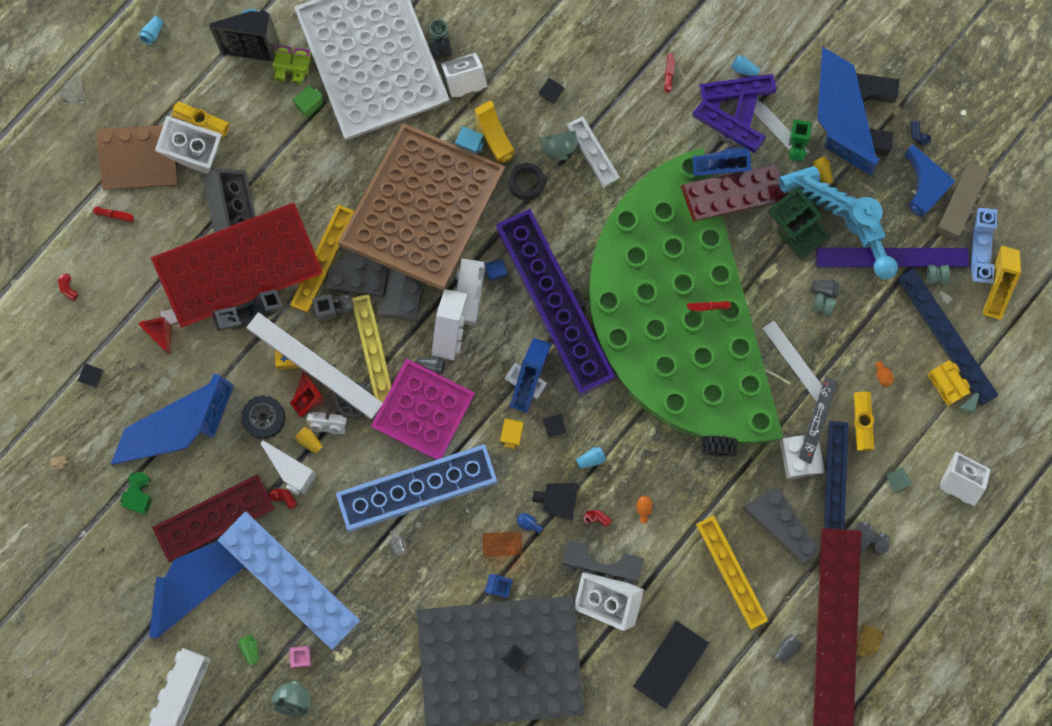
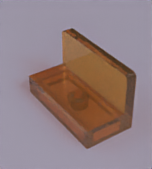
M520 531L482 534L483 557L522 555Z

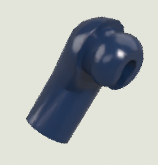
M912 121V139L921 146L928 145L931 142V136L921 132L920 121Z

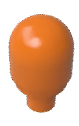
M882 360L876 362L875 366L878 370L876 377L879 383L884 387L891 386L894 382L891 370L888 367L885 368Z
M641 496L637 501V514H640V523H648V515H651L652 500L648 496Z

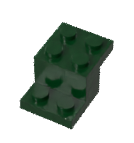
M798 187L768 210L769 215L780 226L777 234L801 261L831 237L819 223L822 214Z

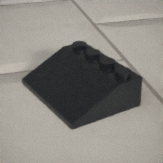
M257 10V12L249 11L210 23L209 28L221 55L274 62L275 46L279 45L280 41L270 13L264 10Z

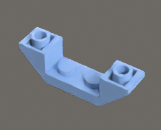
M978 208L972 230L970 270L974 282L994 283L995 265L991 264L993 231L997 228L998 210Z

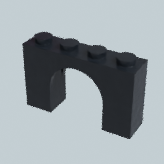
M856 73L863 103L870 100L889 103L896 101L900 79ZM869 128L875 154L888 156L892 150L894 132Z

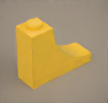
M490 100L474 109L476 129L479 133L483 134L484 142L498 164L502 162L507 163L513 158L514 149L500 124L495 105Z
M1001 245L995 259L994 283L991 284L983 315L999 320L1002 319L1021 274L1020 250Z

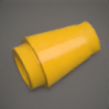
M823 157L813 161V166L820 173V182L833 183L830 160L828 161L827 157Z
M306 427L294 437L298 440L297 443L315 455L323 447L312 430Z

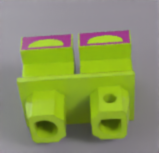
M276 45L275 60L273 62L275 80L285 82L286 74L293 75L292 83L302 85L304 78L308 77L313 57L311 50L294 48L293 50L292 47Z

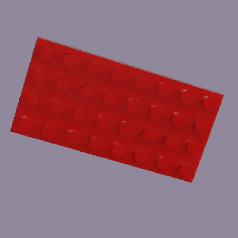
M295 202L151 256L152 263L180 328L211 317L213 311L249 302L260 292L279 291L323 274L322 267Z

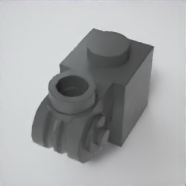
M331 294L312 298L319 322L337 318V314H347L354 310L351 295L342 294L336 300H333Z
M866 521L856 523L852 530H861V553L865 551L869 544L873 545V552L878 555L884 554L889 550L888 541L890 537L882 532L877 534L873 530L874 527Z

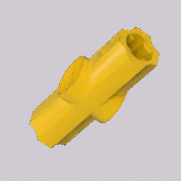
M179 101L175 103L172 109V117L222 134L221 138H224L230 126L228 122L207 114L203 109H196ZM200 117L205 118L203 122H196Z
M871 392L853 393L855 414L853 424L856 429L857 451L874 450V417L872 415ZM860 417L868 420L867 426H863L860 423Z

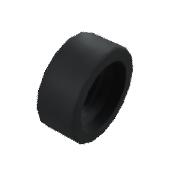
M521 163L515 166L509 176V187L512 194L524 201L537 198L544 188V174L541 169L531 163ZM528 171L535 174L538 180L537 187L531 192L519 190L515 181L520 173Z

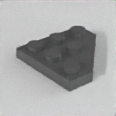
M353 252L329 270L326 289L383 297L388 267Z

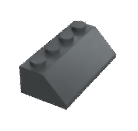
M214 169L203 176L214 232L256 217L246 171Z
M390 268L380 316L417 323L425 283Z

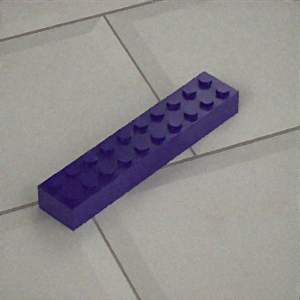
M531 209L496 224V231L579 397L613 382L615 375Z

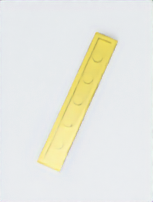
M368 294L352 298L374 397L383 403L392 385L371 297Z

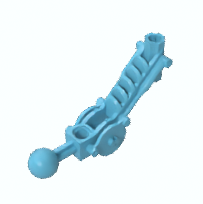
M815 166L779 177V186L784 193L791 192L798 187L810 202H816L815 205L824 206V210L833 211L832 214L845 218L847 228L850 232L859 236L863 248L871 247L876 258L874 273L877 277L886 280L896 275L898 270L897 262L894 258L886 255L881 243L886 235L880 223L883 211L878 201L870 197L859 199L847 197V193L838 192L839 189L830 188L831 185L828 183L819 182L820 173Z

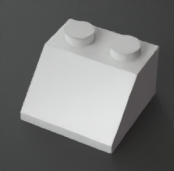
M476 53L441 62L446 83L452 97H461L465 93L478 92L488 87L483 66Z
M806 435L783 438L780 441L787 480L825 474L819 441L811 464L799 459Z
M955 452L942 477L939 488L947 494L958 497L964 503L975 506L986 490L991 469Z

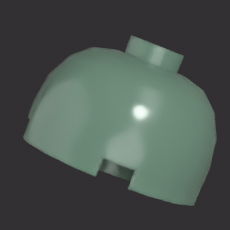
M576 130L539 138L545 155L556 158L557 161L568 159L567 155L572 154L577 147Z
M291 681V683L283 684L275 690L270 706L274 705V710L283 715L294 717V713L301 714L300 717H306L311 707V696L307 689L302 687L300 682Z

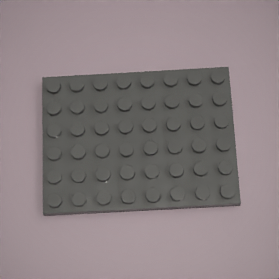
M573 596L417 609L425 726H471L584 715ZM514 644L529 656L518 672L501 660Z

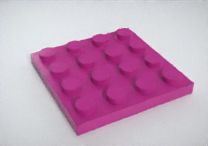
M406 358L371 428L435 460L441 459L475 393Z

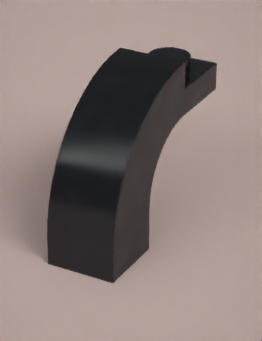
M277 290L260 292L255 298L242 305L213 311L212 317L217 331L226 329L236 330L247 327L258 312L268 318L278 312L283 306Z

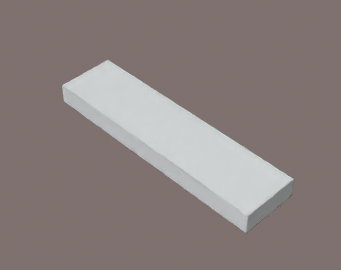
M582 116L567 124L569 132L576 130L577 145L602 187L605 189L619 181L618 173L584 117Z

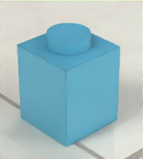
M463 126L455 145L478 154V152L483 151L485 142L483 134Z

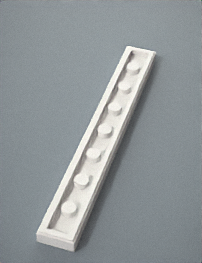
M259 312L247 326L250 332L371 420L383 404L381 401Z

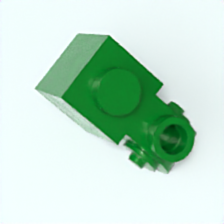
M793 119L789 138V145H792V147L788 149L791 161L803 162V159L807 156L804 147L807 148L810 140L812 122Z
M144 472L131 473L127 482L130 486L127 491L123 492L120 499L123 508L147 516L153 501L152 496L142 492V488L148 487L151 482L147 474Z

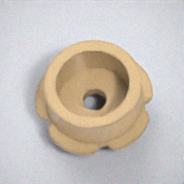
M66 456L50 458L51 464L49 466H53L54 470L66 468L65 464L69 461L66 460Z

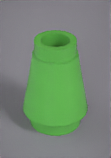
M253 634L239 638L238 647L247 664L252 665L259 662L256 638L254 639Z

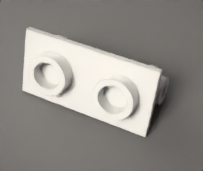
M314 411L308 413L306 425L313 432L345 434L347 417L330 414L328 420L326 419V413Z

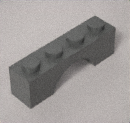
M567 540L562 565H565L567 570L576 571L578 568L584 570L585 573L593 575L599 573L603 574V577L615 579L616 577L623 579L622 582L634 585V582H639L644 558L624 554L618 562L603 565L591 558L586 544Z

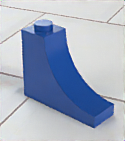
M912 144L904 155L911 162L915 170L917 188L914 198L908 206L912 213L923 218L955 183V180Z
M744 147L725 148V150L716 153L692 156L694 176L751 171V154Z
M533 338L520 369L510 404L511 408L528 413L550 351L551 343Z

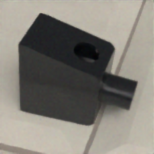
M578 483L546 484L545 492H533L532 502L543 504V513L572 522Z

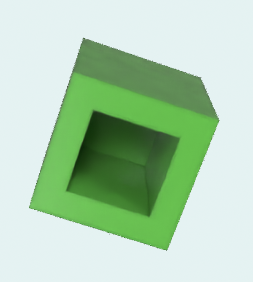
M310 85L292 99L294 106L306 119L323 105L322 94L317 88L313 90Z

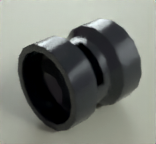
M448 37L438 42L436 40L430 42L434 60L444 55H452Z

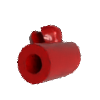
M64 273L58 278L59 290L70 300L75 301L79 294L70 288L71 276Z
M276 488L270 492L271 500L284 501L290 510L298 505L291 492L287 489Z
M599 509L586 511L583 515V521L588 524L600 522L607 528L612 522Z

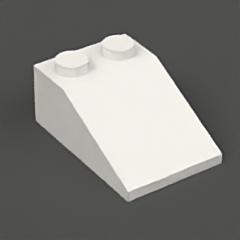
M167 116L155 152L193 170L208 174L211 171L222 134Z
M262 441V447L283 481L287 484L286 488L296 495L300 493L305 495L317 477L314 471Z
M584 572L581 576L574 609L625 631L636 624L644 590L626 582Z

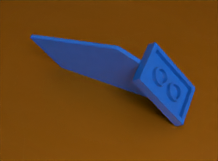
M822 46L817 120L827 132L824 148L872 176L876 171L880 158L876 157L855 67L850 62Z
M213 374L208 385L126 427L111 465L187 449L200 433L214 439L234 385L222 376Z
M219 541L175 559L165 578L156 577L149 638L157 639L245 566Z

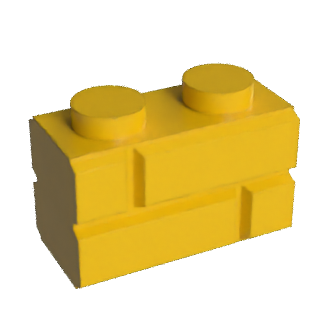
M950 360L927 374L947 406L952 405L971 393L969 383L966 379L962 380L959 375L960 370L955 363H951Z

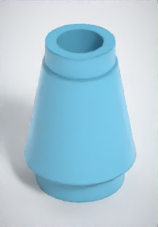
M154 16L140 30L139 38L144 43L152 45L153 42H156L164 22L159 17Z
M737 55L731 66L734 72L750 77L757 76L760 70L744 55Z
M601 446L597 448L593 447L576 460L580 469L603 464L606 461V457Z

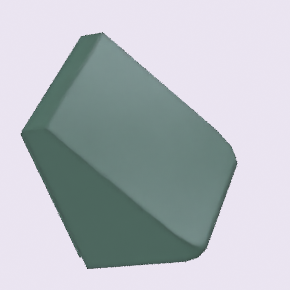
M979 393L972 395L956 411L968 415L975 412Z
M903 467L887 475V479L894 492L911 485V481Z

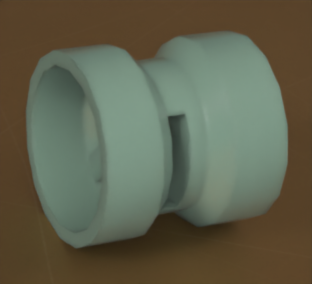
M435 19L430 23L429 31L433 41L436 40L438 42L448 37V26L444 20Z
M928 265L926 273L927 283L935 284L940 282L941 284H948L950 278L949 266L942 265L936 267L935 265Z
M818 293L811 310L814 312L820 311L825 316L830 317L836 299L826 298L823 294Z

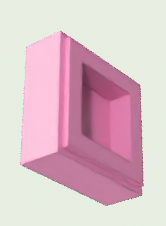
M310 646L289 648L291 668L311 666Z

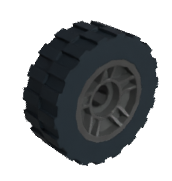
M265 395L255 396L253 399H250L244 405L241 413L244 428L253 437L258 439L275 437L277 433L282 431L281 429L285 425L286 417L281 404L271 396L267 397ZM266 414V415H267L266 420L262 421L261 418H260V416H263V415Z

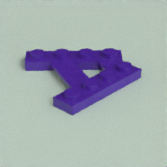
M773 74L700 84L699 89L702 102L693 111L692 117L755 154L764 143L766 136L751 128L757 97L775 94L777 91ZM739 99L735 117L719 109L721 101Z

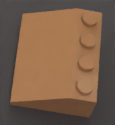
M164 125L97 129V149L103 190L178 185L177 162L155 152Z

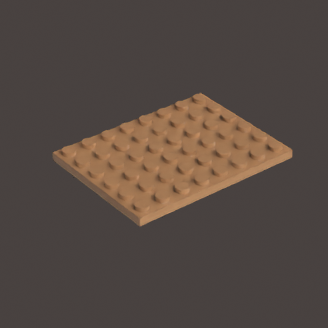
M402 124L339 239L338 246L444 291L505 170V166L411 126Z

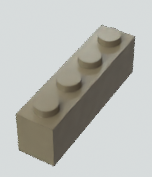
M968 161L937 225L936 233L953 241L964 236L967 230L965 226L966 221L971 220L975 212L972 208L981 199L982 194H980V190L985 188L989 181L987 177L989 170Z

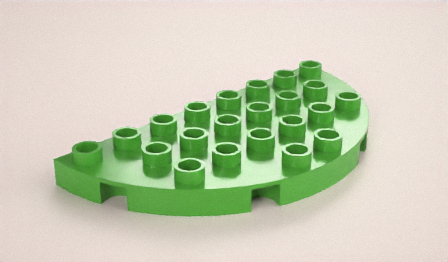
M704 148L687 152L650 171L623 196L610 214L599 237L591 266L589 306L593 331L614 375L617 374L621 382L628 388L629 396L644 410L664 424L702 440L705 436L717 435L736 438L738 445H756L781 441L783 438L781 426L723 216L693 222L680 187L686 183L712 178L711 174L693 175L692 156L705 155ZM710 301H729L731 303V307L727 310L717 309L701 312L691 311L686 306L688 303H710Z

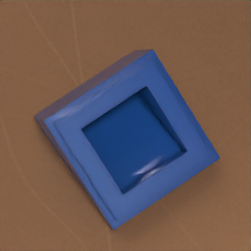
M503 259L485 263L489 282L508 277Z
M489 574L485 593L508 599L513 580L496 574Z

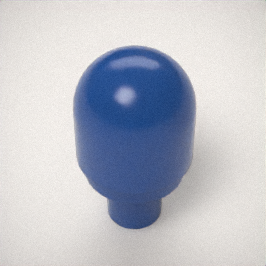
M527 513L518 515L517 524L519 527L529 532L534 530L540 534L543 527L536 523L537 520Z

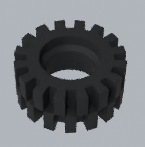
M726 436L703 437L702 453L718 457L737 456L738 441L736 438Z

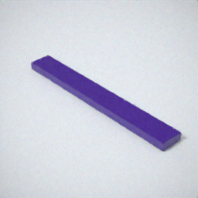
M871 248L816 249L817 268H874L876 261ZM884 248L886 255L895 259L898 268H927L928 265H935L936 267L948 265L949 268L969 267L968 248Z

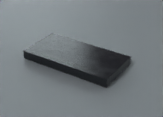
M676 621L633 687L666 709L709 645V642Z

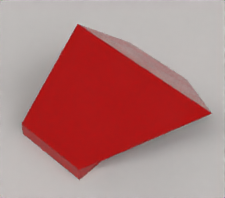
M165 317L138 323L167 354L171 352V324Z
M304 371L302 372L294 397L290 401L291 406L300 418L325 401Z

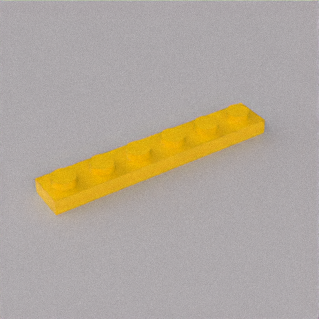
M338 204L315 252L323 274L300 283L290 304L291 307L306 314L309 313L313 305L312 298H316L340 248L338 241L355 211Z
M714 515L697 523L696 526L749 629L751 630L767 622L768 619Z

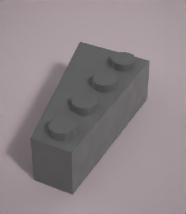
M778 486L742 508L800 565L820 553Z

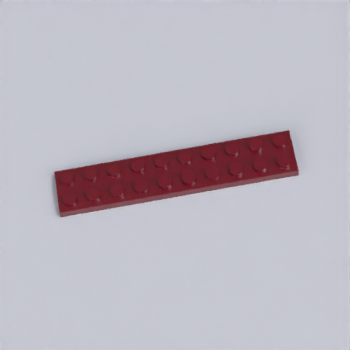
M821 528L813 726H854L861 530Z

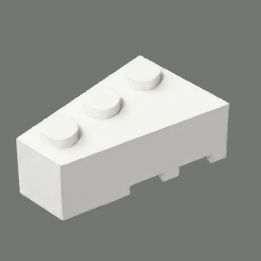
M461 259V266L457 270L456 276L458 286L454 288V291L467 294L464 324L476 326L485 275V263Z
M444 289L436 314L431 356L454 360L456 353H460L462 342H459V340L463 336L464 329H461V327H463L465 321L464 309L467 294Z

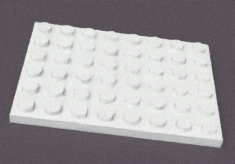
M312 0L294 7L345 141L450 103L410 0Z

